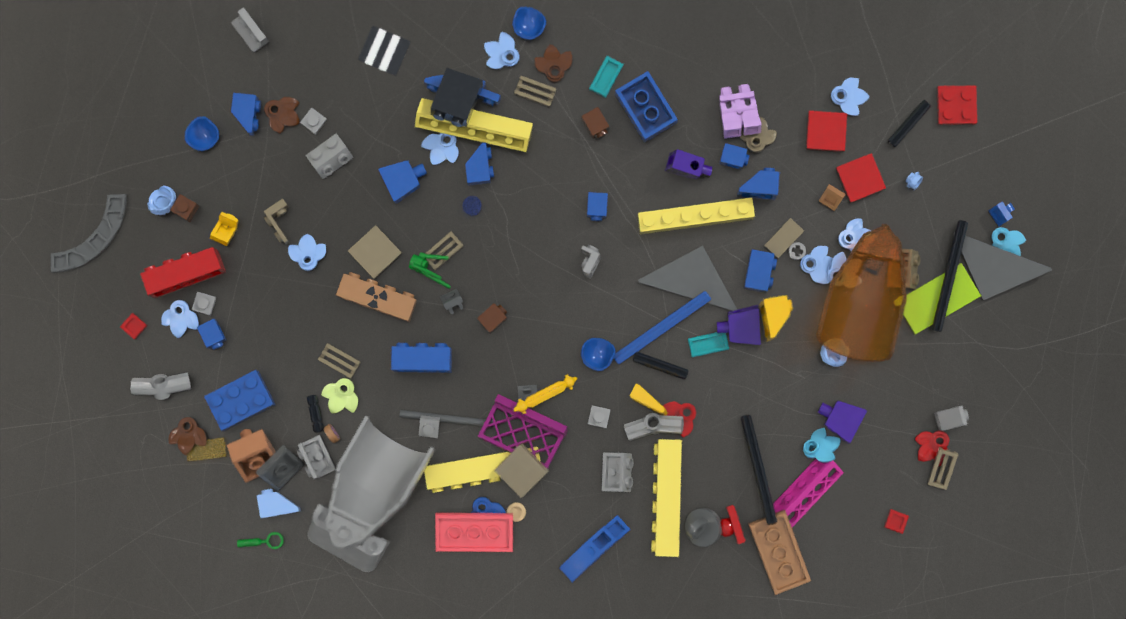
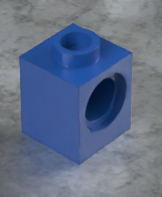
M725 143L719 164L742 170L743 165L747 166L750 155L746 154L747 149Z
M588 192L587 217L591 218V221H602V218H606L608 193Z
M212 319L197 327L208 349H218L223 346V342L227 341L216 319Z

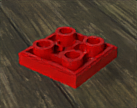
M809 111L806 149L845 152L847 113Z
M872 153L836 167L850 203L886 189Z

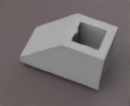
M963 406L934 413L938 430L940 431L967 425V420H969L968 412L966 409H963Z

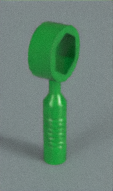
M279 532L270 533L264 540L259 538L237 540L238 547L259 546L267 543L269 548L279 549L284 544V537ZM272 535L280 537L281 542L279 546L273 547L269 542Z

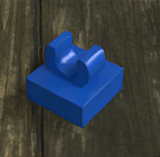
M1001 202L988 211L997 225L1001 226L1013 218L1010 212L1015 210L1011 203L1005 206Z

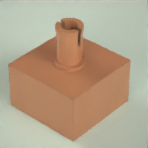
M245 429L240 432L241 439L227 445L232 462L245 483L259 477L256 471L275 453V449L263 429L254 433L250 429Z

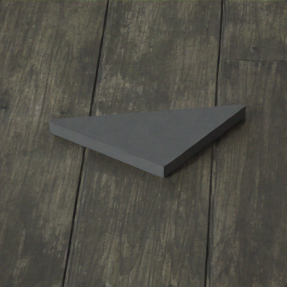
M965 236L961 252L983 301L1052 271L1048 266Z
M703 245L638 280L640 284L690 299L706 291L711 297L707 304L731 311L737 310Z

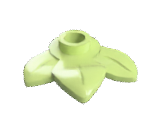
M342 378L337 383H329L324 387L321 395L329 398L328 407L331 413H338L344 407L352 413L355 412L358 406V397L354 393V384L351 380ZM345 385L347 387V391H343L341 389V386Z

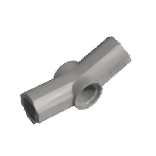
M188 372L168 377L165 374H158L152 378H132L130 390L131 394L154 395L156 399L162 400L168 398L171 393L190 390L191 385Z
M650 413L645 418L624 424V429L629 441L649 434H682L684 418L682 416H664ZM653 420H658V425L656 427H650V422Z

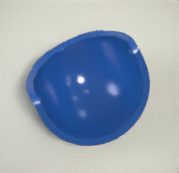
M530 7L518 8L513 18L514 32L528 40L535 39L541 35L546 25L544 15Z
M203 116L195 118L185 131L186 143L199 151L212 148L219 138V130L210 119Z
M602 338L588 339L581 349V357L584 364L596 371H603L609 367L616 353L615 347L609 341Z

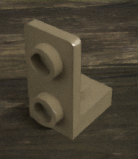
M281 199L264 211L266 214L264 219L269 227L273 225L277 232L274 234L279 242L284 241L287 245L290 242L274 220L275 216L277 218L281 217L287 212L286 209L289 208L285 200Z

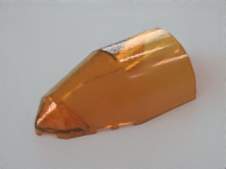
M882 224L881 227L864 233L845 263L842 264L839 272L830 282L817 331V339L825 348L839 355L868 362H882L890 360L893 356L907 302L902 243L894 235L889 225ZM868 267L874 271L877 270V275L867 271L866 268Z

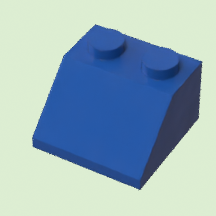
M774 168L760 170L739 188L737 197L775 200L778 195L780 172H776Z

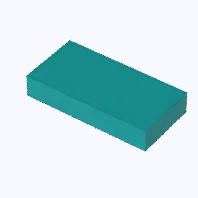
M606 56L589 90L606 98L624 64Z
M716 332L688 338L692 358L729 350L726 333Z

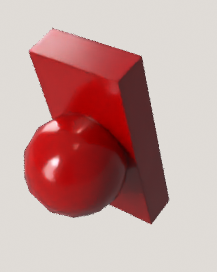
M728 506L726 510L729 518H723L720 522L722 527L721 536L729 537L734 534L737 544L744 543L745 538L735 506Z

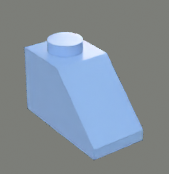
M273 489L262 490L261 495H257L260 518L301 511L299 506L279 492H273Z

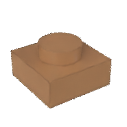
M829 184L819 202L835 211L844 198L845 193Z

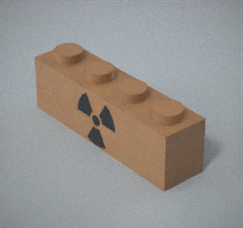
M349 272V275L343 274L336 293L337 297L410 322L417 303L413 294L403 291V294L395 292L396 288L385 285V288L380 287L377 281L371 279L363 281L359 279L360 275Z

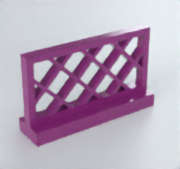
M498 394L495 404L478 434V438L510 453L515 450L513 449L514 447L517 448L521 443H529L532 450L531 453L535 457L537 453L547 451L548 459L545 464H542L548 469L563 438H565L568 432L567 426L527 408L525 414L519 411L514 412L513 409L517 403ZM496 410L503 411L506 419L495 422L494 414ZM514 419L522 420L524 427L513 430L510 421ZM508 422L511 431L499 434L497 425ZM495 426L497 436L489 438L484 435L487 428ZM532 427L539 428L541 435L530 438L527 429ZM525 430L528 439L517 443L514 433ZM512 434L515 444L504 445L501 438ZM549 435L558 437L555 444L547 446L544 437ZM542 438L545 447L534 451L531 442Z

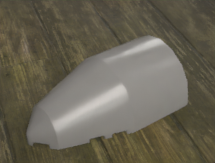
M365 416L337 465L336 479L333 485V494L326 521L327 529L336 549L362 545L406 505L434 454V448L430 447L427 453H422L404 447L381 433L373 426L369 417Z

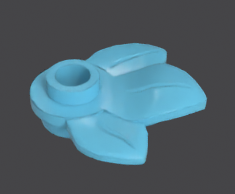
M999 227L992 233V246L1020 256L1019 245L1024 243L1026 238L1019 231H1009L1006 228ZM1000 233L1005 235V239L1002 241L998 239V234Z
M821 428L813 432L811 439L805 442L803 452L808 458H816L819 462H831L835 459L833 452L839 447L841 440L834 436H827L825 428Z

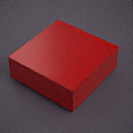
M132 313L120 328L135 340L148 325Z
M890 509L884 528L903 534L909 516Z

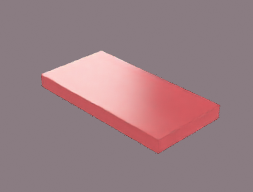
M436 513V552H513V513Z

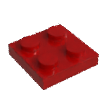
M976 86L937 87L938 125L977 124Z

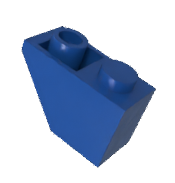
M233 93L231 112L245 130L254 136V132L258 131L259 120L256 119L257 112H260L261 101H258L256 95Z
M482 143L465 164L468 185L491 183L490 178L494 177L493 166H489L488 159H492L491 148H487L486 143Z

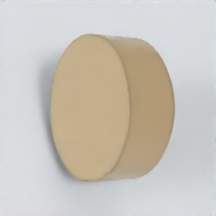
M515 502L508 506L507 513H513V521L519 522L524 519L526 509L521 503Z

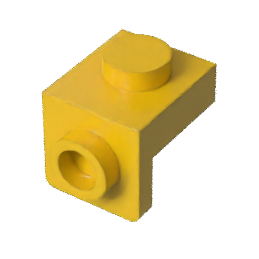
M221 212L219 221L210 234V239L228 246L237 230L238 219L231 214Z

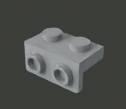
M334 134L305 155L322 179L331 175L353 158V155L337 134Z
M321 435L298 444L299 449H297V453L300 459H304L307 464L305 470L309 478L313 477L316 480L336 470Z

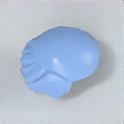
M161 186L158 190L151 193L147 203L148 209L155 215L169 213L176 201V193L168 186Z
M838 338L828 339L822 344L820 355L827 365L839 367L847 361L849 348Z

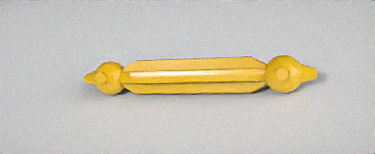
M567 374L563 381H558L528 396L525 401H522L521 398L518 399V403L513 411L525 414L528 407H534L563 392L566 387L572 390L577 377H570Z

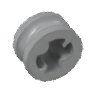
M795 242L789 247L788 254L793 260H800L805 256L806 248L802 243ZM795 246H798L799 250L802 251V255L795 256L792 248L795 249Z

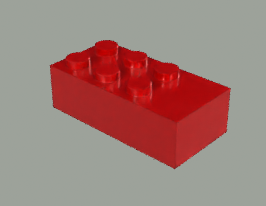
M211 247L192 254V252L181 255V259L175 261L173 259L166 260L159 267H155V265L144 269L145 272L140 273L148 296L155 299L226 273L219 251Z

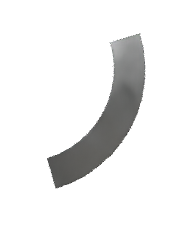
M127 194L107 195L102 221L85 242L63 252L50 253L51 273L64 272L81 267L99 256L110 245L122 225L127 206Z

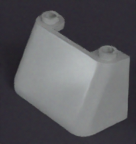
M319 504L313 514L307 532L308 539L361 571H373L385 553L390 541L383 537L373 536L369 537L363 546L336 549L326 526L329 507Z

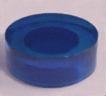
M469 196L463 201L462 206L466 214L474 216L481 211L482 204L479 198Z

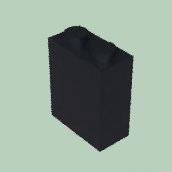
M446 68L431 105V115L440 121L447 120L454 126L467 127L483 88V80Z

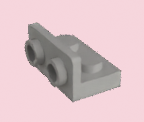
M243 7L238 11L240 16L232 21V25L250 49L256 52L269 41Z
M583 245L581 248L582 253L589 256V258L586 257L581 267L584 276L591 279L601 260V256L597 248L591 245L587 247Z
M603 452L602 491L631 492L633 486L631 473L634 465L631 453Z

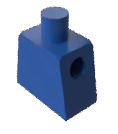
M408 160L378 169L395 204L420 187L417 178L427 174L423 164L412 168Z

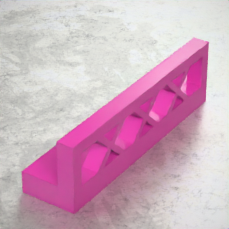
M815 459L773 503L775 513L785 510L788 517L791 512L795 511V515L789 521L792 528L844 472L834 461L823 463ZM834 468L836 472L831 477H828V473ZM821 483V488L815 491V487ZM806 497H808V501L806 502V504L801 505L802 501Z

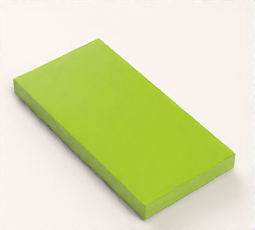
M962 263L957 267L946 316L981 296ZM945 273L895 301L914 335L933 324Z

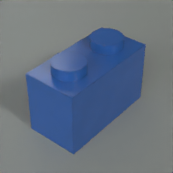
M751 250L744 289L767 293L768 289H772L774 278L770 276L771 271L775 270L777 259H774V253Z

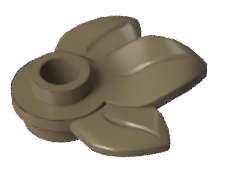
M759 117L761 133L744 136L743 128H741L740 138L746 142L747 148L753 153L761 152L766 145L772 144L776 139L777 132L768 130L767 122L762 117ZM753 141H758L759 144L755 145Z

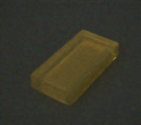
M225 438L208 439L206 446L195 444L187 455L188 462L227 457Z

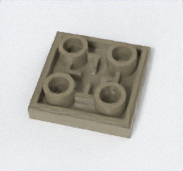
M376 225L348 250L373 279L402 254Z
M522 443L494 470L521 498L549 472Z

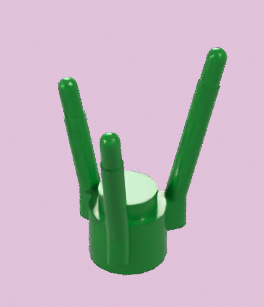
M420 252L419 256L415 254L412 256L409 269L425 275L448 289L451 288L449 284L441 280V276L427 269L428 261H426V258L448 260V256L431 255Z

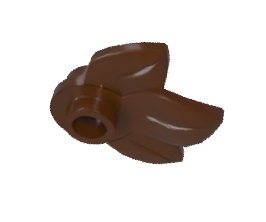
M551 44L545 50L544 57H535L537 70L545 73L546 77L552 82L560 81L564 76V71L570 68L572 64L571 51L560 54L557 48ZM552 70H557L559 72L558 75L553 76L551 74Z
M283 97L279 101H268L264 107V112L269 117L270 127L274 131L281 133L284 125H298L299 117L294 109L298 106L299 102L291 97ZM272 106L277 107L276 113L271 111Z
M191 417L181 419L178 427L174 428L169 434V444H178L179 450L184 455H188L195 444L206 446L207 438L205 431L197 427V422ZM190 423V428L185 430V424Z

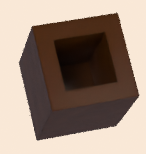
M599 107L581 116L592 138L597 136L599 139L608 133L609 125Z
M179 194L170 211L191 222L200 206Z
M493 303L477 320L491 334L507 320L505 316L507 311L500 304L496 306Z

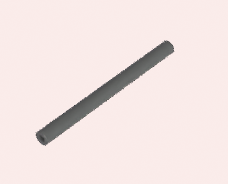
M400 410L399 415L400 418L420 420L421 415L440 417V422L482 427L486 419L407 410Z

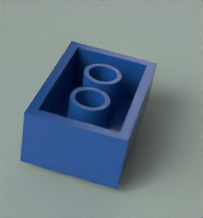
M648 71L615 90L617 99L644 143L677 124V117Z
M396 343V346H392L391 370L394 372L452 373V349L443 343H436L435 347H428L427 343H416V347H409L408 343Z
M257 370L204 396L221 431L224 432L276 405Z

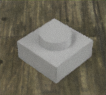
M311 108L300 123L316 135L327 119Z
M197 292L192 310L211 316L216 297Z
M592 405L588 425L607 428L611 409Z
M421 415L419 436L438 438L440 417Z

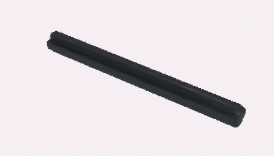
M959 220L932 325L933 331L941 332L943 329L968 227V222Z
M744 415L741 417L766 522L767 525H774L777 523V518L751 415Z

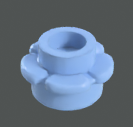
M912 172L907 177L908 188L911 187L915 190L920 185L923 177L919 175V172L915 174Z

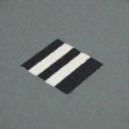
M372 26L358 60L396 76L411 41Z

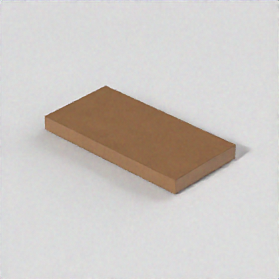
M785 510L775 513L777 523L774 525H767L765 517L748 524L775 595L811 581Z

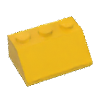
M787 295L763 299L759 304L766 342L771 341L790 316V312L793 311L791 299L787 300Z

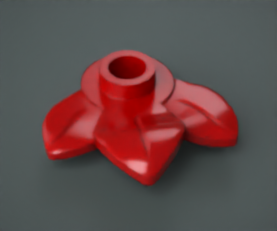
M675 401L664 404L663 407L668 412L667 416H682L684 418L681 436L685 437L690 434L693 429L692 420L696 417L695 407L690 403L681 405ZM685 409L690 410L689 416L683 415Z
M940 430L934 433L924 431L918 434L915 438V441L921 445L918 451V460L930 461L934 459L935 461L939 447L944 450L948 449L947 446L950 441L948 434ZM939 437L944 440L941 444L936 442V439ZM942 454L938 466L942 465L945 454Z

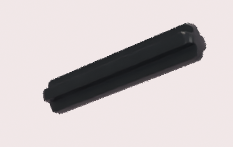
M923 100L891 136L888 143L896 147L929 110L931 105L926 100Z
M636 352L633 361L681 379H686L689 372L688 369L640 352Z

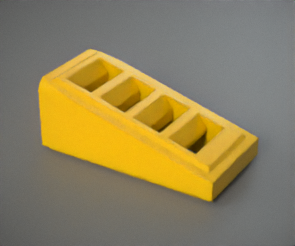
M635 384L630 398L661 415L667 416L668 412L639 384Z

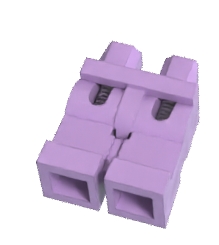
M748 84L738 86L739 93L732 94L731 87L721 88L719 106L724 139L741 136V128H743L744 136L761 133V121L758 115L754 91L750 90Z

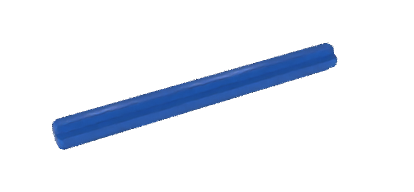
M706 291L700 293L616 352L614 360L618 364L624 362L711 300L709 294Z

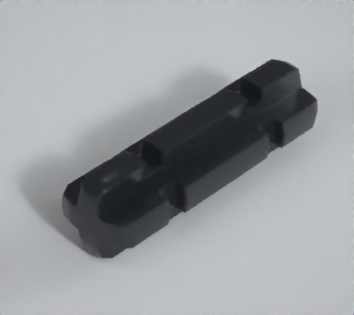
M310 395L307 397V402L310 405L311 422L314 424L312 425L313 431L315 433L322 432L324 427L323 423H321L320 407L317 405L318 397L317 395Z

